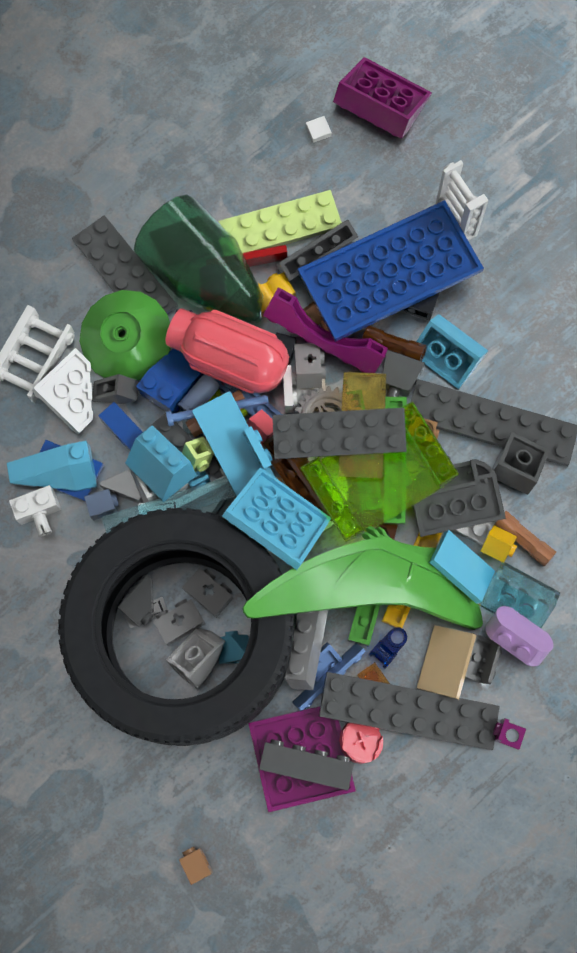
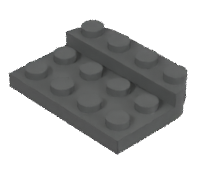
M472 459L453 465L421 471L412 482L410 493L420 537L506 519L495 471L485 462Z

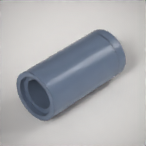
M203 374L177 406L182 411L193 410L207 403L220 388V385L212 377Z

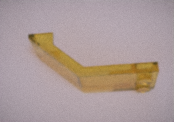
M344 372L341 411L385 409L386 374ZM383 453L339 456L338 477L382 479Z

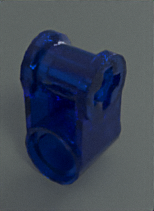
M400 627L391 629L368 655L370 657L374 656L383 664V668L386 669L405 645L408 637L406 631ZM394 632L401 633L403 635V642L399 644L394 643L391 635Z

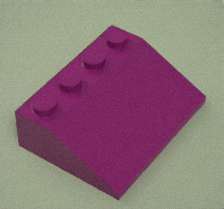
M363 57L339 82L333 102L341 108L356 114L358 117L373 123L375 126L390 132L393 136L402 139L410 130L431 97L432 92Z

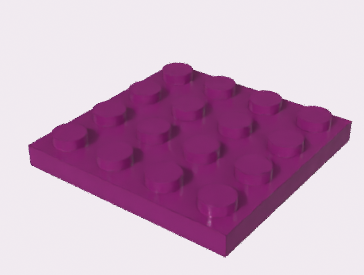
M320 706L248 723L258 769L260 768L265 742L270 743L271 739L284 742L283 747L292 748L293 744L306 747L305 752L313 754L315 750L328 752L327 757L336 759L337 755L345 756L339 742L341 733L339 721L318 717ZM259 770L268 812L356 791L352 775L349 789L343 790Z

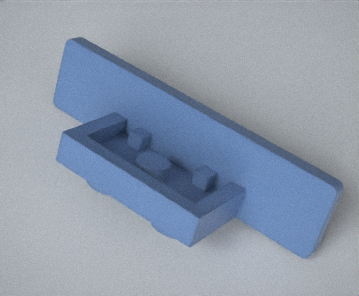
M328 642L321 647L314 689L304 690L292 703L300 711L310 707L314 699L323 693L326 672L344 675L346 669L362 658V655L365 653L364 648L355 643L340 657Z

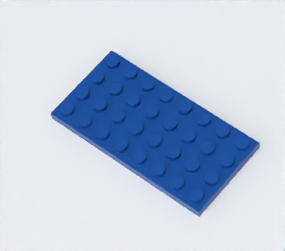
M444 200L298 268V273L336 342L483 272L484 267Z

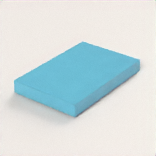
M450 530L444 532L429 562L476 604L482 602L495 573L494 569Z

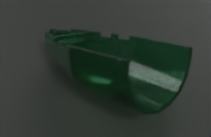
M187 194L173 198L156 210L142 226L136 237L134 251L137 257L179 299L207 312L218 310L247 323H259L262 319L261 311L264 295L250 270L237 240L194 197Z

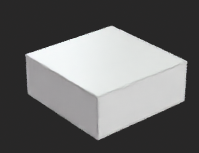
M325 116L306 122V128L313 143L331 137L332 132Z

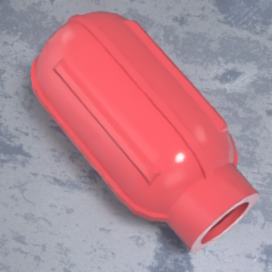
M181 308L172 318L166 334V345L182 352L193 370L251 394L266 393L277 388L283 379L289 362L287 348L275 334L218 310L203 312L197 315Z

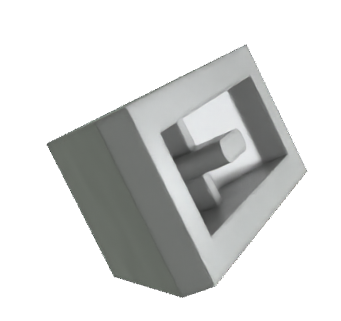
M130 470L103 480L100 483V487L103 490L109 489L112 494L138 504L143 503Z

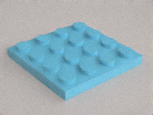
M261 467L222 515L232 525H235L250 538L256 540L268 551L274 553L296 570L303 563L332 519Z

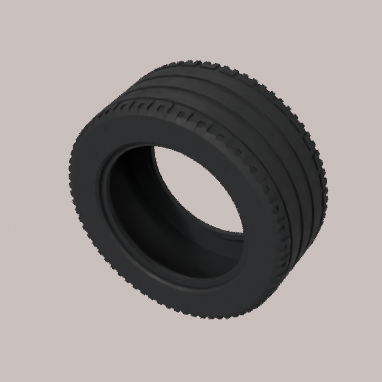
M166 508L165 511H162V509L148 511L145 515L141 513L135 517L128 518V521L125 523L123 521L120 522L117 526L112 527L109 533L105 532L103 536L95 541L96 544L93 547L90 546L86 553L82 555L81 562H77L75 565L76 567L70 574L72 576L71 580H68L66 583L67 585L63 592L65 596L64 599H61L59 615H61V618L58 619L60 652L64 658L63 663L67 674L70 675V680L81 695V698L101 719L111 724L114 728L133 737L163 745L190 746L204 744L226 737L247 725L270 703L284 680L293 647V614L251 618L249 641L245 653L235 670L213 689L184 699L154 697L143 693L130 682L122 671L114 651L113 626L118 606L128 590L143 576L160 567L177 563H191L212 568L230 579L241 591L246 601H248L273 580L283 575L274 558L264 546L250 538L228 520L208 511L203 513L198 509Z

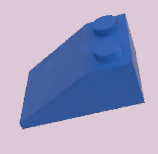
M172 349L168 355H165L146 372L136 388L141 396L164 411H171L173 414L179 411L180 408L177 404L203 376V373L193 370L189 362L184 358L183 353Z

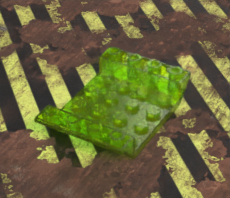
M413 401L402 407L405 413L407 452L327 456L323 459L317 457L300 467L345 542L362 536L364 532H367L366 528L368 526L376 528L439 491L459 475Z

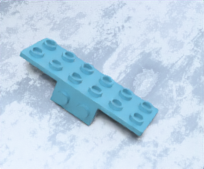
M227 392L193 409L192 413L236 497L260 467L275 477L270 468L272 465L270 461L273 460L268 449H263L260 443L263 440L257 429L253 430L252 426H248L231 392Z

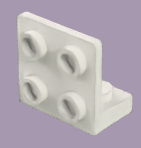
M291 365L287 366L283 376L285 413H295L294 409L300 407L298 401H306L304 395L311 396V390L318 393L319 388L297 389L296 371L292 372ZM322 379V388L324 391H326L325 379Z

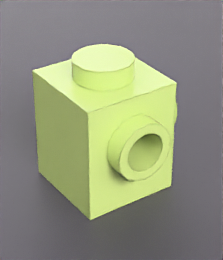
M204 436L186 442L182 454L190 460L195 472L206 470L210 466L214 454Z

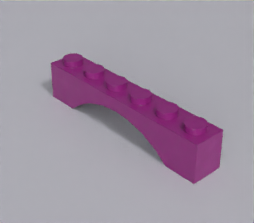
M279 287L263 314L270 322L283 326L288 332L301 336L306 342L319 346L326 353L337 356L344 363L351 364L362 373L371 376L377 371L388 349L371 338L352 339L344 337L335 342L330 332L318 326L307 316L297 297Z

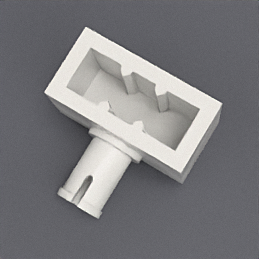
M50 485L9 500L18 523L23 525L34 521L39 537L46 536L45 533L47 535L52 533L46 516L60 511L61 508L55 491Z

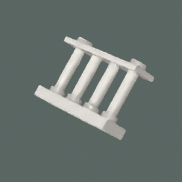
M460 160L457 163H449L444 167L435 204L446 201L469 241L478 235L489 200L485 194L477 197L469 190L460 176L463 162Z
M27 305L0 352V382L7 380L29 391L27 396L35 403L39 397L32 389L55 368L67 345L73 342L75 332L69 324L62 331L39 320L36 309ZM37 327L58 337L59 340L55 347L51 348L30 338L28 334L31 328ZM26 344L49 357L44 366L39 365L19 355L20 347ZM16 362L39 373L34 384L9 373L8 368L11 363Z

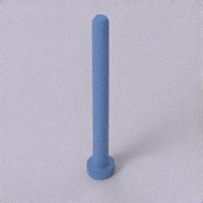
M266 395L236 401L239 409L269 402ZM193 410L173 414L171 411H167L168 425L174 426V422L195 418L192 413Z

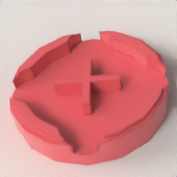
M347 723L340 733L339 742L342 752L352 762L359 764L369 763L376 759L383 748V737L379 732L380 729Z

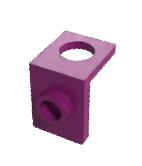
M501 719L500 722L497 721L493 731L495 741L519 750L526 728L510 723L509 719ZM509 729H515L518 732L519 737L517 741L510 742L507 740L506 732Z

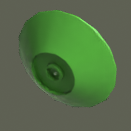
M120 290L107 294L90 307L82 321L79 342L83 356L91 363L93 371L104 378L120 374L139 381L152 366L170 352L171 347L167 346L165 341L170 321L168 314L157 300L140 291ZM121 331L126 332L124 337L119 336Z

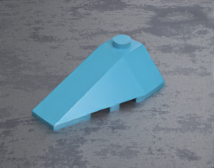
M87 441L63 445L7 463L10 484L32 487H46L50 485L53 489H67L69 491H82L98 487L91 447Z

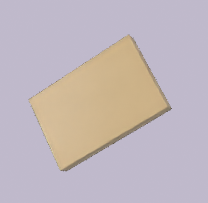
M434 625L417 689L459 700L476 635Z

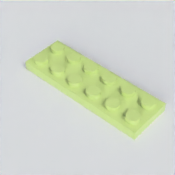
M328 190L216 221L215 226L224 256L286 245L322 235L342 222L332 192Z

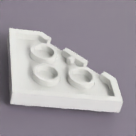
M75 348L32 391L78 435L93 420V411L91 406L92 383H90L91 363Z

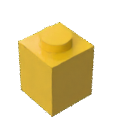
M493 525L481 552L504 563L507 556L512 557L517 548V545L514 544L517 536Z

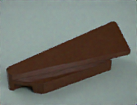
M272 435L262 444L274 456V438ZM307 458L275 459L271 462L285 484L331 517L330 521L341 516Z

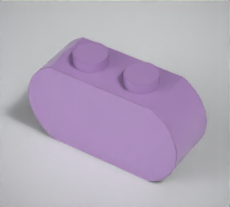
M499 607L485 626L486 633L491 640L528 666L540 665L553 649V641L550 635L511 607Z

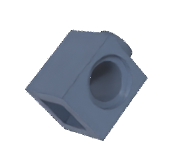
M109 489L84 497L89 515L93 521L118 513L116 509L119 506L116 494L112 495Z

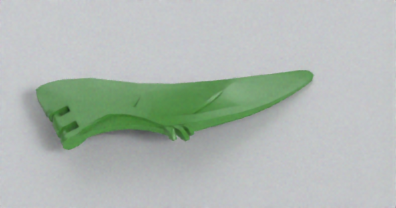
M368 526L366 528L367 532L362 534V537L366 540L327 551L303 562L297 570L294 568L290 569L257 592L242 608L247 618H262L367 605H405L469 629H479L483 625L479 604L471 600L429 563L436 548L401 543L390 538L383 528L378 527L375 529L372 526Z

